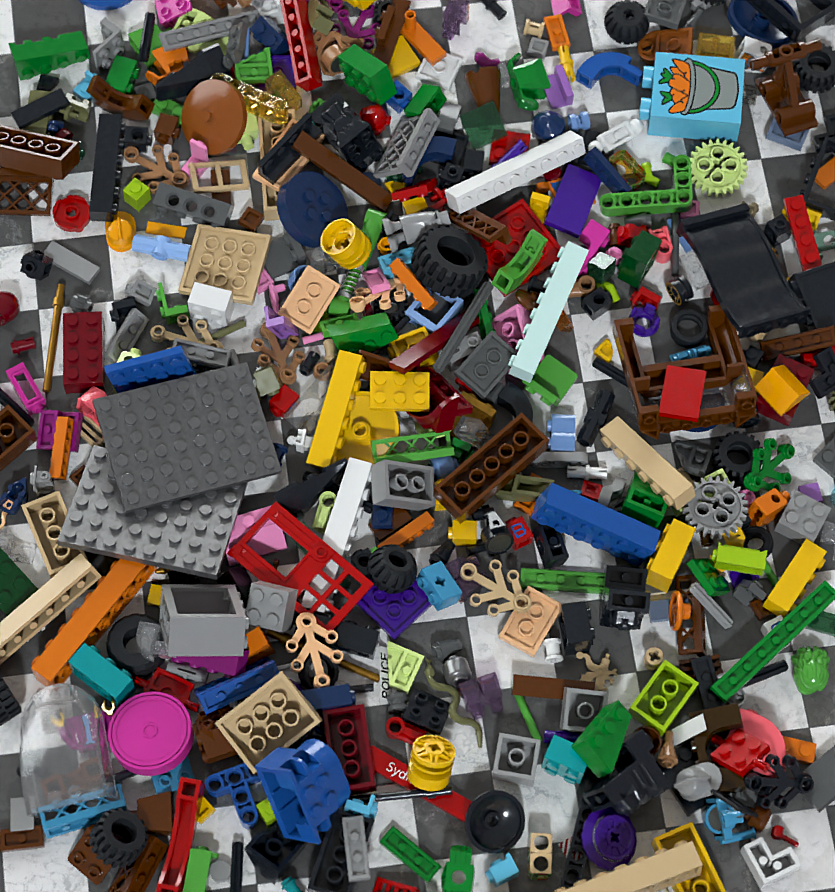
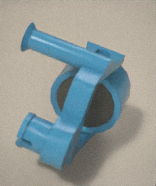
M718 797L706 799V803L711 804L704 809L702 822L708 831L721 834L714 836L715 841H719L723 845L750 838L756 839L754 827L751 830L732 833L735 824L744 822L743 817H737L742 815L741 812L734 811L731 806Z

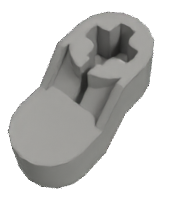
M615 476L612 485L602 488L597 503L609 507L612 500L621 498L627 479Z

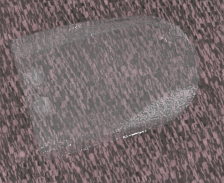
M54 684L40 690L29 700L22 713L20 721V774L27 816L40 818V813L77 803L101 797L118 798L101 709L91 694L75 685Z

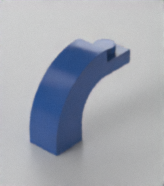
M604 52L587 59L577 70L575 81L592 89L600 78L607 75H616L638 87L642 81L643 71L637 66H632V58L625 54Z

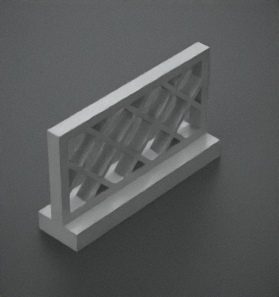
M430 108L424 109L420 116L400 121L373 174L376 179L404 173L406 177L413 176L441 121Z

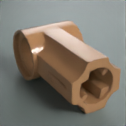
M588 275L576 279L568 298L586 297L595 291V280ZM588 285V286H590L591 288H590V289H584V288H582V286Z

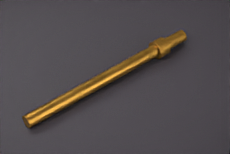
M57 284L56 297L53 298L52 306L54 311L42 390L45 393H49L51 390L61 310L64 308L65 303L63 298L64 284Z
M270 629L266 632L267 636L280 641L282 645H286L287 641L292 639V635L286 632L283 634ZM299 641L297 649L302 650L306 643ZM289 643V644H288V645H290V646H292V647H295V645H294L293 643ZM333 655V657L336 660L340 659L339 657ZM344 659L338 663L339 667L379 683L380 675Z

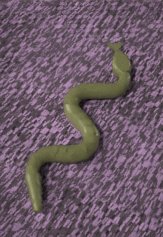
M426 658L425 660L428 665L424 669V673L428 683L438 691L451 694L453 700L448 710L451 719L460 725L472 726L476 731L478 747L482 748L483 732L479 723L472 718L462 717L457 713L456 710L461 701L460 693L452 685L437 683L433 679L435 671L432 665H430L432 660Z

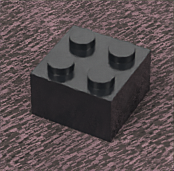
M585 601L561 604L558 621L565 656L575 655L577 652L589 653L591 645H593L595 631L594 627H590L591 610L590 607L586 608Z

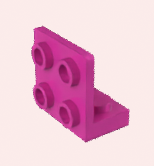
M154 0L159 23L166 29L170 27L173 30L175 22H177L176 18L193 9L191 0Z

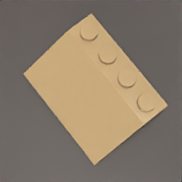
M281 671L215 724L254 774L256 772L254 766L278 747L288 748L323 719L284 672Z

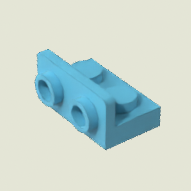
M371 794L368 806L364 805L365 802L362 800L347 799L345 811L375 820L378 811L376 795Z

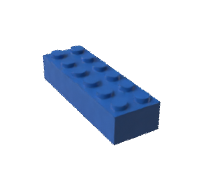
M551 483L537 497L531 516L532 519L541 525L550 526L557 532L566 533L575 540L584 541L593 548L602 549L611 556L620 557L629 564L638 566L655 552L661 532L554 483Z

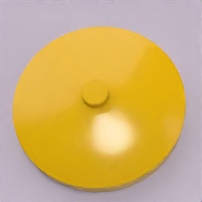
M359 391L356 392L354 397L356 400L354 410L350 411L348 417L350 418L349 427L343 434L344 445L342 449H339L337 456H339V460L346 457L348 461L349 457L373 464L370 440L400 436V422L395 411H370V392ZM384 443L376 444L377 455H383L389 449Z

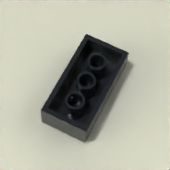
M338 809L331 815V828L325 833L308 885V892L354 891L356 882H349L342 817L358 816L357 814ZM363 816L366 845L368 848L375 820Z

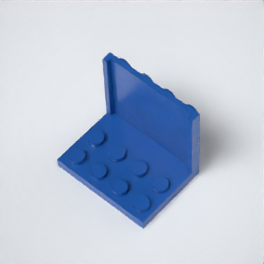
M182 345L104 366L105 373L117 393L196 374Z

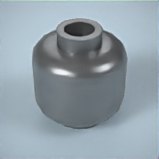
M451 656L442 666L447 683L454 687L466 685L471 678L472 673L464 657Z

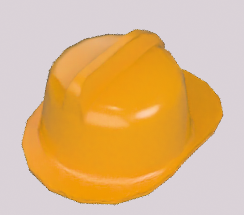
M118 211V214L114 215L113 222L105 223L106 240L112 250L126 252L132 248L133 237L136 235V224L134 217L127 212Z

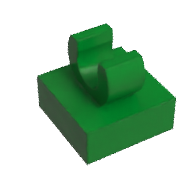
M454 437L451 442L455 454L452 457H455L459 462L463 454L469 455L473 450L472 444Z

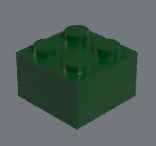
M644 230L641 231L639 236L635 235L630 243L631 247H627L622 255L624 260L622 259L617 268L620 270L617 278L638 288L653 266L663 240Z

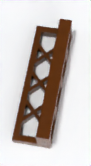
M473 208L461 213L459 217H456L459 213L454 210L448 214L451 223L489 243L498 240L508 245L512 242L506 225Z
M694 574L675 576L676 590L684 595L682 597L683 602L687 598L692 601L691 613L693 612V617L690 615V619L693 621V626L687 632L683 628L682 623L685 621L684 619H682L681 626L677 630L678 654H696L698 657L706 656L705 608L693 595L692 598L689 596L691 594L689 590L685 593L681 589L682 581H691V584L699 583ZM688 637L694 640V648L692 649L683 648V643Z
M149 835L147 846L136 859L134 866L130 868L131 865H126L124 868H120L108 892H145L168 845L155 836ZM126 879L124 885L120 887L122 881Z

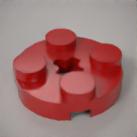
M69 195L63 200L59 199L53 207L52 213L55 225L64 231L79 233L84 230V227L91 220L89 205L80 196ZM74 210L76 215L70 217L67 213H71Z

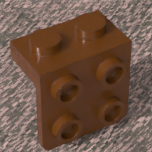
M94 824L86 829L68 856V861L94 884L99 885L112 867L111 864H103L104 861L102 859L98 860L96 858L97 854L91 850L93 846L89 844L91 839L89 836L96 825ZM113 834L119 842L126 843L124 839Z

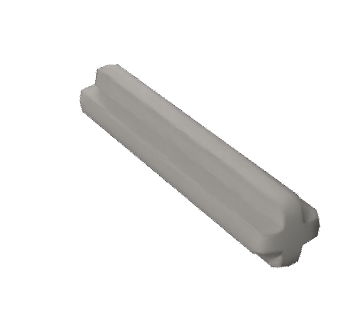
M692 583L689 592L724 629L730 628L733 620L712 597L708 596L699 583Z

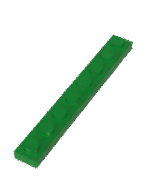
M823 581L714 683L710 689L726 703L835 601V589L827 581Z

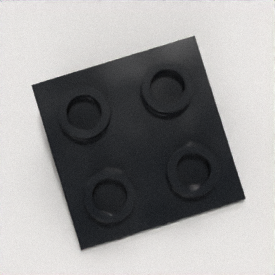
M414 688L401 719L413 726L417 724L416 727L420 725L423 730L426 728V731L433 735H440L449 714L450 702Z

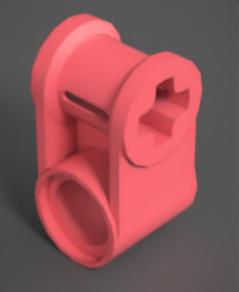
M665 225L655 230L647 229V233L663 240L655 260L661 264L669 262L673 245L667 226Z

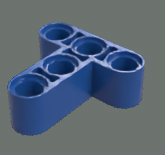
M242 763L210 775L206 779L205 786L208 795L213 798L230 793L241 825L245 829H253L258 825L259 817L248 786L261 781L258 775H251L249 767ZM233 775H239L241 777V779L237 783H233L230 781V778ZM214 782L221 784L217 790L210 789V785ZM240 794L248 796L244 802H239L236 799ZM248 813L255 816L250 822L243 819Z

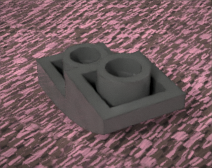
M445 102L438 115L441 121L436 131L453 135L462 106Z

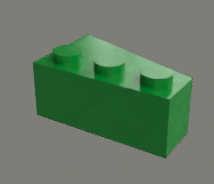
M386 312L365 316L361 320L352 322L346 320L342 324L326 325L337 349L355 354L359 350L371 353L399 338Z

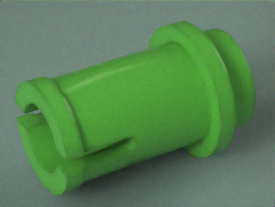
M666 152L662 163L674 167L673 162L676 156ZM682 164V165H679L678 167L684 168V167H686V165H683V164Z

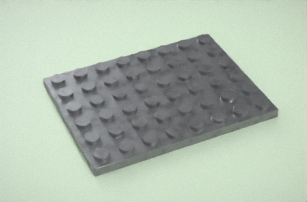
M247 362L93 399L92 403L125 513L277 475L282 472Z
M93 445L57 543L59 546L217 580L248 482L125 513L107 449Z

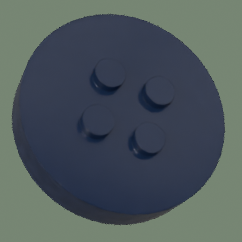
M305 171L298 173L287 180L278 192L277 211L282 225L293 239L306 247L322 248L320 241L324 229L335 220L341 218L348 219V209L342 193L330 179L317 172Z

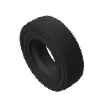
M752 526L743 530L746 536L744 548H749L748 542L751 539L759 538L763 541V545L757 550H760V552L767 550V557L772 553L774 541L767 529Z

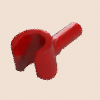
M779 825L772 827L771 837L773 839L783 840L796 848L798 847V842L783 835L784 827Z

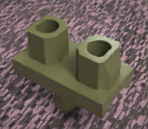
M67 93L66 97L70 102V106L58 112L64 114L65 121L75 118L87 123L91 110V101L84 99L79 102L73 94Z

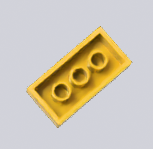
M692 822L653 838L651 845L655 852L664 848L666 850L675 848L674 845L681 841H686L687 843L693 841L702 862L701 875L671 886L674 892H726Z

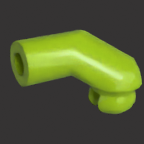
M642 163L640 166L646 172L645 182L657 188L661 179L652 175L651 163Z
M603 280L595 285V289L602 287L604 291H608L611 294L612 303L621 300L613 284Z

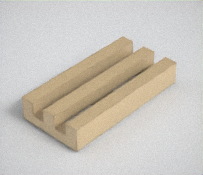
M83 415V418L102 435L100 427L91 418ZM82 421V428L98 442L95 443L82 430L80 436L92 447L93 445L103 446L105 444L103 437L100 438Z

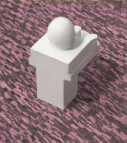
M298 429L297 437L289 436L287 438L288 444L296 445V451L301 453L310 451L313 437L307 436L306 429Z

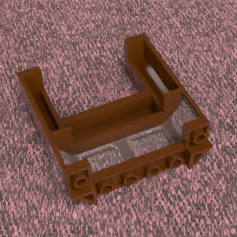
M713 305L708 308L707 337L713 353L712 356L642 366L633 336V317L613 321V335L640 432L659 440V433L690 430L698 427L706 428L719 424L726 425L734 422L735 428L757 415L755 409L757 394L737 331L720 305ZM667 365L706 371L698 422L659 416Z

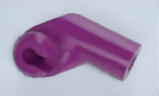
M481 51L475 53L474 60L480 67L496 66L500 68L499 59H489Z

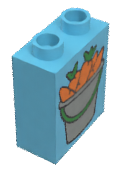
M656 52L654 66H644L642 88L652 89L651 98L641 97L639 120L649 121L648 135L699 140L711 139L712 141L719 139L722 142L726 140L727 142L737 143L741 125L745 59Z

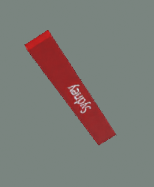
M371 745L376 773L406 790L419 789L408 780L407 764ZM453 790L452 795L436 796L433 799L422 797L423 800L464 823L467 809L472 801Z

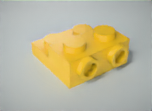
M425 326L398 336V339L390 342L387 348L390 358H396L427 337L429 334ZM436 352L420 363V367L433 365L439 357L438 353Z

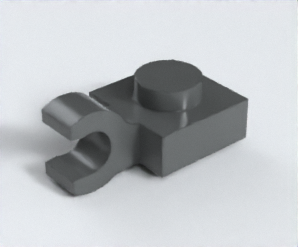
M745 790L736 792L734 798L745 806L754 808L759 791ZM742 813V815L737 816V817H743V818H744V815H745V814Z

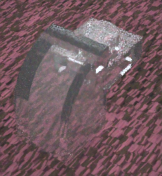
M139 621L136 640L139 651L144 658L154 662L156 654L163 659L177 657L168 656L165 643L159 641L161 634L159 624Z

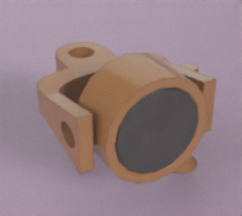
M316 31L314 43L318 47L316 53L319 67L323 74L334 77L343 73L339 68L340 62L337 56L353 44L362 48L364 45L363 38L356 39L344 36L336 31H331L326 36ZM337 40L338 44L332 45V43H334V41Z

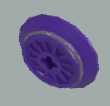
M612 807L590 813L584 822L581 835L583 848L588 858L597 867L605 870H614L619 865L628 864L635 854L637 845L636 831L630 818L624 814L619 815Z

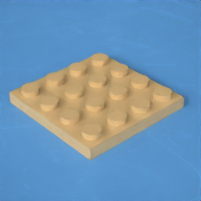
M198 224L179 285V294L190 295L194 282L232 291L234 303L253 306L272 241L271 235Z

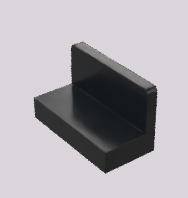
M244 567L228 569L216 581L219 585H235L237 592H240L241 600H243V608H247L250 587L253 581Z

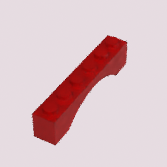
M180 778L170 845L156 892H183L190 849L193 845L205 789V783L201 780Z

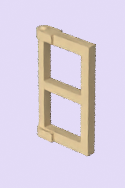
M245 159L188 163L193 193L250 189ZM239 165L243 184L223 185L220 167ZM215 167L218 186L199 187L196 169Z

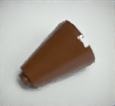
M496 66L479 68V72L476 73L473 70L469 71L464 75V79L481 117L486 118L488 121L496 119L500 114V69L498 70Z

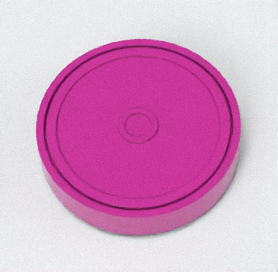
M145 692L129 698L115 711L108 728L109 745L117 761L128 771L142 776L160 775L177 767L188 755L194 740L193 723L187 709L178 699L162 692Z

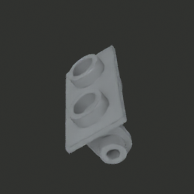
M35 465L34 472H31L30 484L33 485V492H36L37 497L40 498L41 494H51L55 487L50 473L38 471L37 465Z

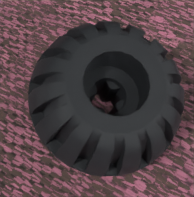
M621 0L613 4L606 12L604 19L605 30L613 41L616 40L619 44L621 42L624 43V45L640 41L646 35L650 26L647 16L643 14L645 8L634 0L633 2Z
M388 544L379 547L371 554L368 560L367 571L370 581L374 583L375 587H378L377 589L380 591L384 590L385 593L397 594L412 586L417 575V564L415 558L410 552H407V549L401 548L399 545Z

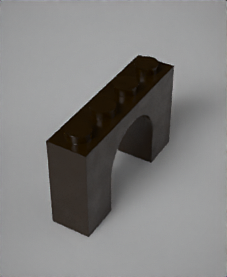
M738 703L689 713V720L703 713L707 730L695 735L694 740H690L693 753L697 752L699 760H695L696 765L705 762L712 763L707 757V746L713 736L720 732L743 728ZM717 766L722 774V782L717 791L731 794L750 790L744 784L745 776L741 777L727 768ZM750 770L747 774L754 773V770ZM712 794V795L707 796V797H708V798H712V797H716V796Z

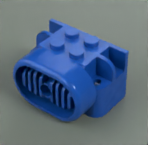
M308 739L296 749L278 747L254 767L283 837L320 844L321 840L317 831L327 832L331 828L330 815L350 798V786L340 760L326 743L318 739Z

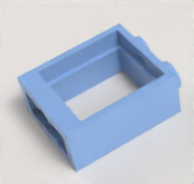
M440 296L453 306L437 325L417 312V309L421 306L420 301L415 300L405 311V315L411 319L408 322L416 329L425 326L430 335L460 313L463 309L464 300L458 296L457 298Z

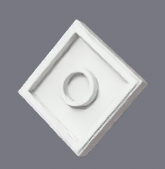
M446 53L445 58L431 66L424 58L415 75V79L450 91L462 66L463 59Z

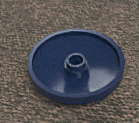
M731 0L727 9L728 20L741 37L745 38L747 36L771 44L772 48L781 47L791 42L787 36L745 0ZM774 0L798 21L795 11L785 0Z

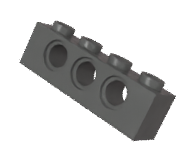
M159 182L152 203L157 207V211L166 214L168 211L174 212L176 217L182 219L190 217L193 218L192 221L195 223L203 224L205 222L215 228H228L234 207L229 203ZM179 198V203L176 206H171L172 199ZM193 203H196V210L190 212L189 206ZM209 209L215 210L212 217L206 216Z

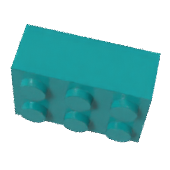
M83 643L68 661L72 673L111 704L112 700H114L116 703L115 707L119 708L121 704L131 698L136 692L134 681L131 679L132 675L125 669L121 671L115 667L117 664L109 657L106 659L100 655L101 652L95 646L91 645L89 647Z

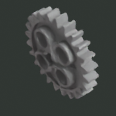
M709 476L708 481L701 478L700 484L696 481L694 482L693 487L696 497L683 506L685 508L682 513L686 515L685 521H691L690 526L697 527L696 534L703 531V537L709 533L711 539L714 538L715 534L721 539L723 533L729 537L730 530L737 533V527L742 528V521H746L747 516L745 514L748 513V508H746L748 501L743 500L746 495L745 493L739 494L741 487L734 488V481L728 484L727 478L722 482L719 476L716 477V480ZM711 493L713 494V497L709 498L706 497L704 494ZM724 500H730L733 504H725ZM704 510L707 514L701 515L697 511ZM723 517L726 521L720 522L716 518Z

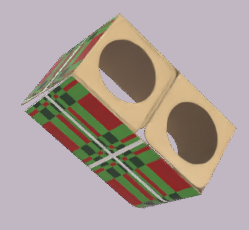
M530 833L528 836L527 876L532 880H548L552 875V854H550L552 852V834ZM536 837H545L548 839L549 845L546 849L539 850L534 845V839ZM539 856L545 857L548 860V868L544 871L536 870L533 865L535 858Z

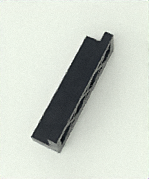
M307 112L258 162L259 175L272 185L302 156L291 148L299 133L304 131L315 140L322 135V130L312 123V115Z

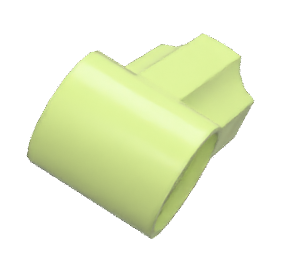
M331 491L323 492L320 495L319 505L312 524L313 530L323 534L325 533L336 500V495ZM326 500L334 501L330 506L324 505Z

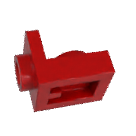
M642 286L630 298V301H632L631 309L641 302L644 307L647 303L655 306L656 311L660 306L662 297Z

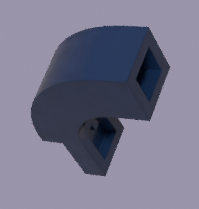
M442 136L432 137L413 176L406 177L403 173L402 179H405L404 186H413L418 169L426 162L439 161L446 164L447 162L451 163L457 140Z

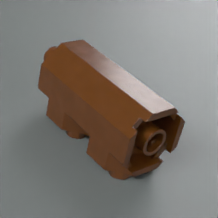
M244 697V698H242V699H239V700L237 701V702H238V705H239L241 702H243V701H244L246 698H248V697ZM229 704L208 714H205L204 710L200 711L198 719L193 724L194 734L204 763L208 762L210 764L238 754L215 724L234 709Z

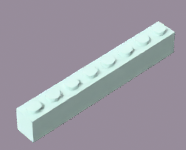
M569 241L565 248L561 246L557 255L560 260L558 263L554 262L551 268L552 278L547 277L543 287L546 288L545 293L541 292L537 299L538 309L533 308L529 318L532 319L531 324L527 323L522 332L525 337L524 340L519 339L515 350H518L516 356L512 355L508 363L511 366L508 374L526 382H531L589 250Z

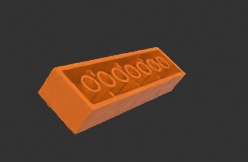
M124 559L114 561L110 567V572L99 579L96 589L86 595L84 603L80 608L77 607L73 611L67 624L64 623L59 628L55 639H51L46 644L45 651L41 656L38 655L33 660L31 669L36 680L56 694L72 674L68 663L71 657L83 643L89 647L91 645L95 646L158 567Z

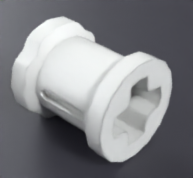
M550 638L543 641V645L546 648V663L563 661V656L560 652L561 639Z

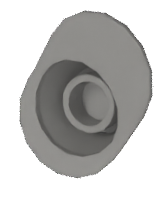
M709 762L700 763L679 772L676 783L673 785L685 800L696 801L712 795L711 789L718 790L720 788L722 774L715 764Z

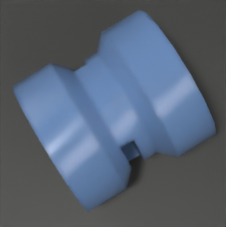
M587 111L580 112L578 115L569 114L567 116L568 126L571 131L577 132L579 129H590V119Z

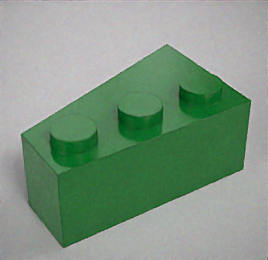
M619 700L604 706L571 746L598 778L613 772L632 717Z

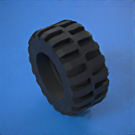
M438 226V228L433 227L426 231L411 257L413 272H416L417 279L422 281V285L429 287L430 291L437 292L443 297L457 298L458 296L462 298L471 295L477 289L488 269L486 251L484 248H481L480 242L474 240L472 235L464 233V230H457L452 226L448 228Z

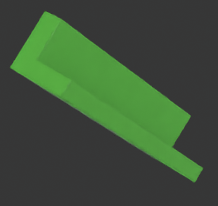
M433 431L370 440L373 464L382 460L411 462L455 455L454 447L451 446L449 431L435 433ZM445 435L446 446L438 447L433 441L437 436ZM418 438H424L428 441L424 449H417L414 446ZM399 441H405L409 444L404 452H398L394 449ZM384 443L389 447L385 454L377 455L376 444Z

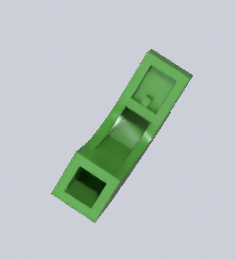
M534 229L530 230L517 254L507 265L498 270L491 284L505 295L515 290L539 262L548 239Z

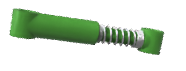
M371 208L367 210L361 231L370 239L371 252L362 265L354 269H348L341 290L336 297H333L330 303L328 315L340 317L351 313L352 309L350 308L349 300L354 295L355 287L358 286L356 283L359 282L358 278H361L360 274L368 266L382 231V219L387 217V213Z

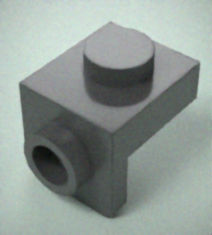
M742 579L732 592V596L744 606H748L753 598L763 601L767 594L762 590L763 586L759 582Z

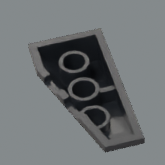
M345 457L323 468L321 474L312 473L307 476L304 482L298 483L295 481L273 495L283 508L300 520L305 516L304 513L308 512L319 500L320 495L326 492L345 471L348 461Z

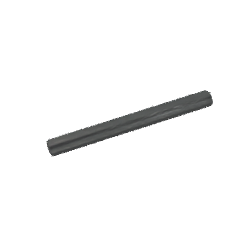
M488 281L482 284L434 363L433 369L436 373H443L492 292L494 286L491 282Z

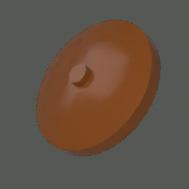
M211 79L199 83L191 90L184 102L181 114L182 130L187 142L190 144L189 141L192 138L196 141H202L207 146L208 155L225 154L239 143L247 124V108L242 94L234 85L226 81Z

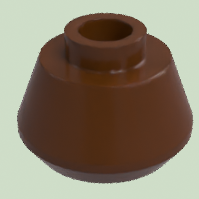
M760 806L750 807L751 810L758 814V817L755 818L746 814L745 818L748 820L746 824L751 829L754 827L756 833H761L771 817L770 808L764 809Z

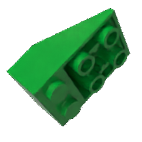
M634 470L620 513L657 528L665 515L668 505L663 500V496L655 494L647 481L644 483Z

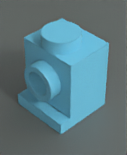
M510 853L505 855L503 861L498 859L492 862L488 871L484 872L490 884L494 883L495 887L517 877L519 874V870Z

